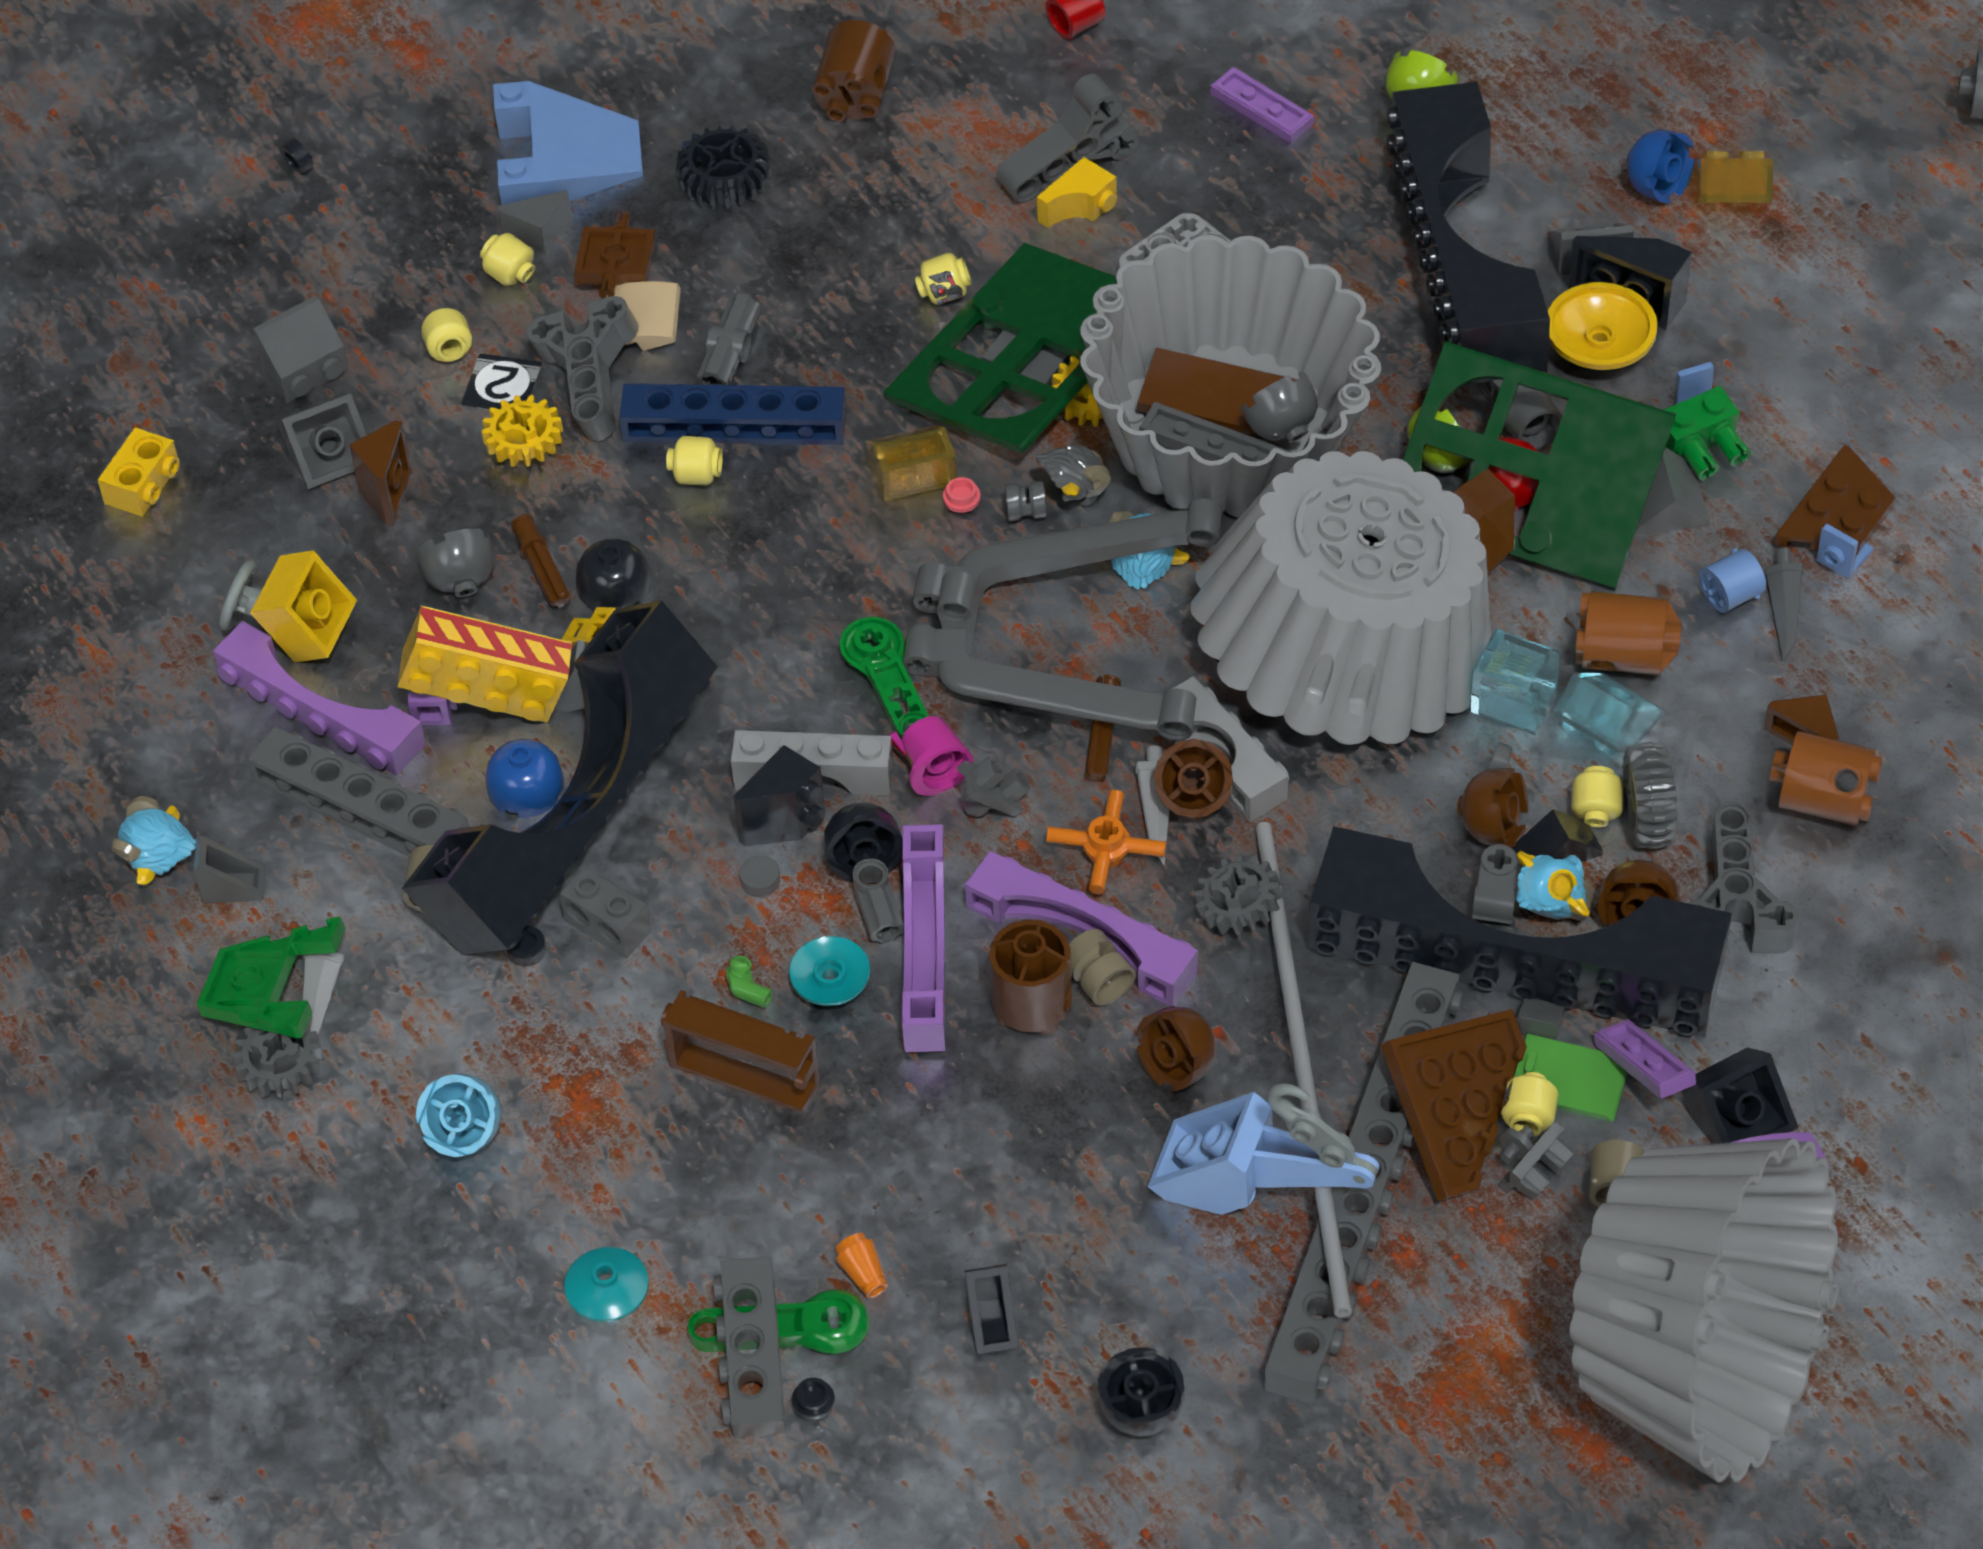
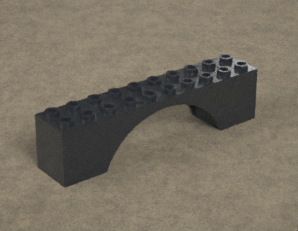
M1478 82L1392 92V107H1387V122L1389 129L1392 128V134L1386 136L1387 151L1389 156H1395L1393 158V171L1395 179L1401 178L1399 182L1401 201L1408 202L1406 204L1407 222L1409 226L1414 225L1412 234L1415 249H1421L1419 252L1421 272L1428 273L1426 276L1427 293L1429 297H1435V300H1433V313L1435 321L1442 322L1440 324L1442 346L1447 341L1548 373L1550 317L1535 269L1504 263L1478 251L1465 242L1446 220L1447 214L1457 202L1476 188L1490 182L1491 125ZM1494 378L1479 379V380L1472 381V382H1470V383H1468V384L1490 382V381H1492V380H1500V379H1494Z
M662 600L615 609L574 662L575 668L578 670L584 700L585 729L583 745L574 776L565 793L552 810L540 821L519 833L502 829L493 824L446 830L403 885L402 889L461 954L509 950L520 941L522 937L521 931L530 920L539 915L544 907L542 903L550 892L557 889L563 883L565 872L572 863L580 859L585 853V845L594 834L606 825V817L614 806L626 798L628 795L627 789L634 779L647 770L649 759L656 750L667 743L670 737L669 732L677 722L687 716L690 711L689 705L695 697L709 686V679L718 666Z
M1333 826L1309 902L1308 949L1318 951L1324 955H1338L1356 959L1364 964H1378L1396 968L1404 973H1408L1411 963L1415 962L1459 974V983L1472 985L1484 991L1494 990L1512 994L1521 999L1542 1000L1554 1003L1565 1009L1575 1008L1593 1012L1605 1018L1629 1019L1641 1026H1655L1676 1031L1681 1035H1695L1705 1038L1725 960L1732 913L1651 895L1638 909L1627 917L1596 931L1574 936L1551 938L1512 934L1489 927L1466 916L1440 896L1421 871L1412 843Z

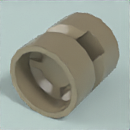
M1100 929L1087 930L1069 943L1071 948L1072 977L1077 982L1081 981L1082 989L1096 1005L1103 1006L1114 1002L1132 986L1136 978L1135 969L1120 952H1116V947Z

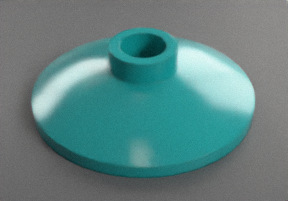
M837 936L820 937L804 944L795 953L789 968L790 981L794 990L803 999L811 1003L823 1006L843 1004L857 997L866 987L870 977L869 959L864 950L849 939ZM830 976L836 977V978L830 979V980H829V979H826L827 977H830Z
M601 1247L586 1252L574 1261L566 1274L564 1288L568 1303L579 1315L592 1321L612 1322L629 1316L640 1307L648 1292L649 1279L644 1264L636 1255L622 1248ZM603 1275H612L607 1280L599 1279Z

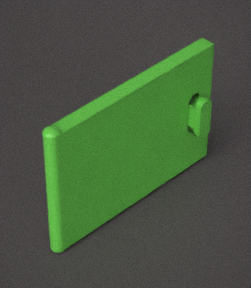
M1527 1033L1525 1038L1527 1048L1523 1060L1518 1062L1514 1077L1527 1072L1540 1073L1557 1088L1559 1094L1557 1109L1614 1122L1628 1072L1600 1050Z

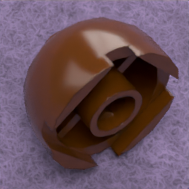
M1199 739L1181 740L1167 748L1157 761L1154 772L1155 789L1162 803L1175 814L1190 818L1208 816L1221 808L1230 796L1233 782L1231 764L1224 752L1211 742Z
M1492 768L1482 771L1470 780L1463 795H1460L1458 799L1457 812L1459 817L1463 819L1464 825L1472 837L1483 844H1502L1508 847H1515L1516 842L1525 833L1526 825H1518L1521 812L1528 813L1527 787L1522 774L1513 773L1515 768Z
M1637 859L1624 862L1612 869L1601 885L1597 907L1601 921L1606 927L1608 923L1611 925L1638 909L1651 895L1680 902L1676 881L1664 867L1653 861Z
M1178 1006L1163 1008L1144 1017L1137 1027L1136 1034L1142 1032V1044L1137 1046L1138 1056L1146 1072L1161 1086L1166 1081L1174 1087L1171 1089L1173 1091L1184 1089L1205 1077L1215 1062L1217 1046L1212 1028L1201 1014L1191 1008Z

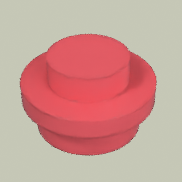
M965 477L951 480L943 492L945 506L951 511L965 513L975 509L981 499L979 488L971 479Z

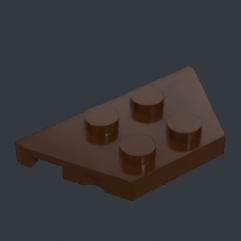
M1844 444L1776 533L1774 544L1786 547L1788 541L1810 543L1811 550H1818L1821 530L1826 524H1829L1858 541L1856 553L1858 555L1893 509L1896 497L1849 446Z

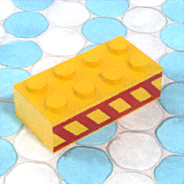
M421 606L402 650L397 687L408 689L418 694H428L449 699L455 703H466L483 707L493 712H503L524 717L530 721L548 723L568 680L572 642Z

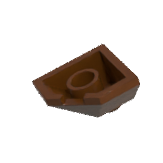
M1486 469L1458 487L1453 493L1457 494L1464 502V513L1473 517L1479 524L1480 542L1485 546L1487 552V569L1489 574L1514 550L1515 495L1489 469Z

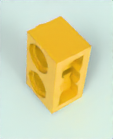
M134 428L98 478L104 504L143 517L149 507L158 501L161 490L168 480L173 478L178 472L180 460L176 452L174 440Z

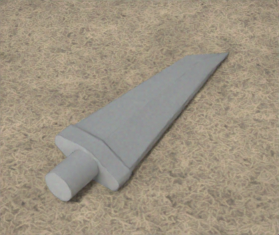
M1152 745L1146 749L1147 761L1136 762L1135 773L1138 776L1148 839L1167 842L1170 809L1162 803L1156 792L1154 772L1157 761L1162 755V748ZM1158 856L1161 862L1165 864V857Z
M337 952L303 956L302 1001L308 1000L313 1012L309 1020L310 1031H316L318 1036L340 969L343 967L344 955ZM299 1045L300 1050L304 1051V1048L301 1045Z

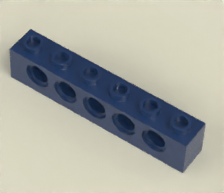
M641 383L623 384L619 418L623 442H677L682 436L708 437L715 443L844 445L847 408L845 387Z

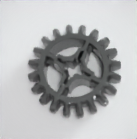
M1644 742L1628 746L1623 756L1622 781L1624 784V806L1630 838L1633 839V843L1637 848L1659 849L1662 846L1672 845L1677 835L1678 800L1669 752L1662 743Z

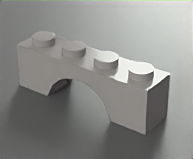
M1194 676L1174 687L1188 690L1196 696L1193 732L1188 739L1211 742L1233 763L1231 766L1233 782L1228 799L1249 822L1288 800L1289 774L1286 768L1279 761H1273L1265 752L1260 740L1255 736L1251 737L1242 728L1237 716L1231 711L1227 712L1218 703L1216 695L1209 687H1203Z
M735 730L731 757L735 790H740L785 745L821 767L822 776L840 782L851 794L890 796L893 773L891 736Z

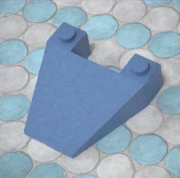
M530 81L493 84L494 110L499 139L532 137L533 157L497 160L498 186L502 205L565 190L568 192L570 202L643 176L638 120Z

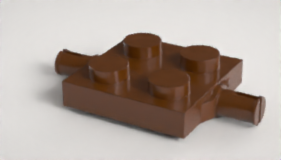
M621 211L616 213L614 225L584 227L574 269L575 284L601 285L599 296L603 299L607 297V293L608 297L615 295L616 285L647 282L656 243L655 229H637L628 226L631 216L627 211L623 212V217Z

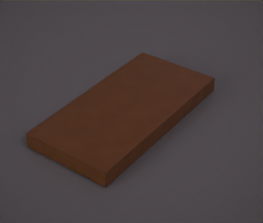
M1156 347L1138 400L1137 411L1148 413L1153 403L1157 402L1239 433L1264 439L1251 429L1240 409L1244 403L1249 409L1255 404L1252 398L1253 395L1285 376ZM1282 439V440H1278V441H1273V442H1277V443H1281V444H1282L1283 439Z

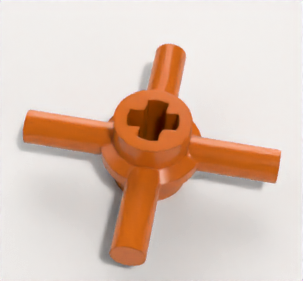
M1120 790L1109 791L1104 816L1094 819L1086 831L1051 826L1047 830V842L1082 846L1085 853L1094 863L1089 884V891L1093 894L1099 895L1104 893L1109 868L1118 865L1127 852L1165 857L1166 841L1130 837L1129 832L1119 820L1124 799V793Z

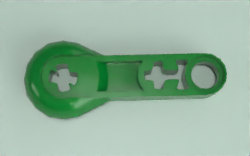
M872 616L860 618L849 624L842 632L840 638L841 654L850 666L867 676L893 731H896L902 740L904 730L920 719L929 717L902 662L904 653L903 634L896 624L885 618ZM872 639V641L874 643H878V645L872 647L871 644L866 643V641ZM901 698L903 702H907L906 714L903 715L899 702L894 701V699Z
M831 1289L822 1291L803 1303L777 1304L780 1348L807 1347L821 1353L839 1354L850 1351L861 1344L869 1331L870 1317L866 1305L858 1296L846 1290ZM756 1305L735 1307V1310L740 1313H748ZM723 1307L701 1309L693 1313L689 1318L687 1325L689 1339L695 1349L701 1352L726 1351V1341L718 1342L717 1333L710 1338H702L695 1333L698 1326L708 1322L716 1325V1316H724ZM838 1317L839 1327L830 1328L829 1318ZM746 1340L739 1345L737 1350H755L759 1348L760 1344L754 1340Z

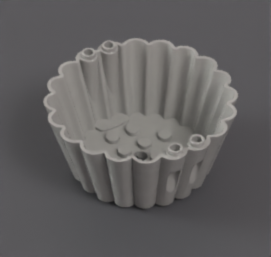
M1202 235L1191 240L1187 247L1174 243L1157 246L1149 254L1148 261L1135 260L1123 264L1117 271V284L1101 287L1095 293L1093 306L1096 314L1087 317L1080 327L1081 336L1086 350L1081 355L1080 364L1123 467L1129 473L1137 475L1141 487L1146 492L1155 495L1164 494L1166 502L1178 509H1187L1193 500L1206 498L1218 502L1223 508L1222 513L1226 511L1229 515L1239 517L1276 475L1288 472L1301 459L1307 458L1318 461L1324 453L1338 451L1343 438L1357 423L1370 401L1369 391L1381 372V362L1373 354L1380 341V333L1373 323L1363 319L1367 306L1364 298L1352 290L1341 289L1342 279L1334 268L1323 264L1309 265L1308 257L1300 249L1288 245L1270 249L1265 241L1254 236H1240L1227 243L1224 239L1215 235ZM1156 347L1285 377L1290 375L1291 378L1299 380L1298 373H1306L1314 387L1318 402L1314 420L1306 426L1309 432L1292 443H1289L1286 438L1283 439L1282 444L1256 438L1291 451L1285 452L1279 448H1273L1268 457L1257 462L1244 460L1236 453H1229L1223 459L1217 461H1209L1201 458L1191 446L1180 450H1173L1160 445L1157 442L1154 431H1139V427L1147 413L1137 411L1138 400Z
M1330 451L1324 453L1318 461L1307 458L1297 461L1288 472L1280 473L1271 480L1221 536L1213 547V553L1196 572L1195 579L1201 590L1191 601L1190 609L1193 617L1204 625L1197 637L1198 644L1204 653L1220 660L1217 665V673L1221 681L1233 689L1247 691V700L1250 706L1257 712L1272 717L1283 715L1286 723L1300 734L1317 735L1327 731L1337 742L1348 745L1364 742L1369 736L1386 744H1396L1404 741L1409 736L1411 729L1420 733L1438 731L1444 725L1446 713H1460L1469 708L1472 702V687L1484 683L1487 678V651L1491 648L1492 638L1487 552L1485 546L1480 542L1479 524L1473 517L1464 513V502L1457 494L1442 490L1440 481L1434 475L1421 471L1414 472L1412 467L1401 459L1389 458L1382 461L1377 455L1367 451L1356 452L1351 457L1338 451Z
M1789 1138L1649 1148L1643 1153L1642 1157L1630 1159L1625 1167L1623 1176H1617L1612 1181L1607 1193L1606 1203H1602L1596 1211L1592 1224V1235L1587 1239L1582 1250L1580 1259L1581 1273L1576 1280L1573 1290L1575 1312L1570 1324V1338L1575 1343L1572 1365L1574 1370L1580 1373V1389L1588 1394L1595 1404L1716 1482H1722L1726 1477L1734 1482H1739L1745 1476L1749 1465L1755 1468L1762 1465L1767 1457L1772 1440L1776 1442L1784 1435L1791 1417L1792 1405H1796L1805 1392L1809 1378L1810 1362L1815 1358L1818 1350L1822 1351L1828 1342L1829 1327L1824 1325L1823 1314L1827 1308L1831 1309L1835 1305L1838 1297V1285L1834 1283L1833 1271L1831 1269L1838 1244V1230L1836 1225L1832 1223L1836 1210L1835 1188L1827 1186L1829 1180L1828 1161L1825 1158H1816V1146L1813 1141L1798 1142L1797 1139Z

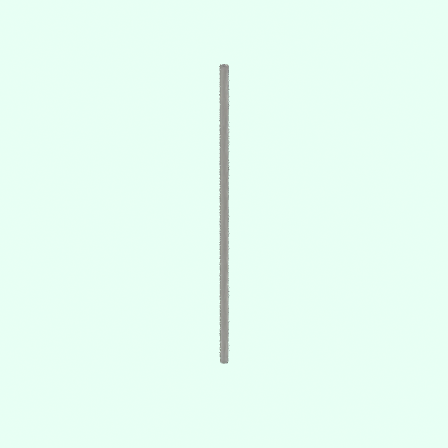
M1268 822L1258 823L1255 829L1261 863L1267 860L1272 871L1276 870L1280 880L1271 824ZM1280 898L1277 899L1280 907L1279 910L1269 911L1297 1086L1310 1095L1308 1101L1300 1099L1301 1108H1310L1319 1113L1284 900ZM1314 1187L1334 1313L1337 1317H1346L1351 1314L1352 1310L1331 1187Z

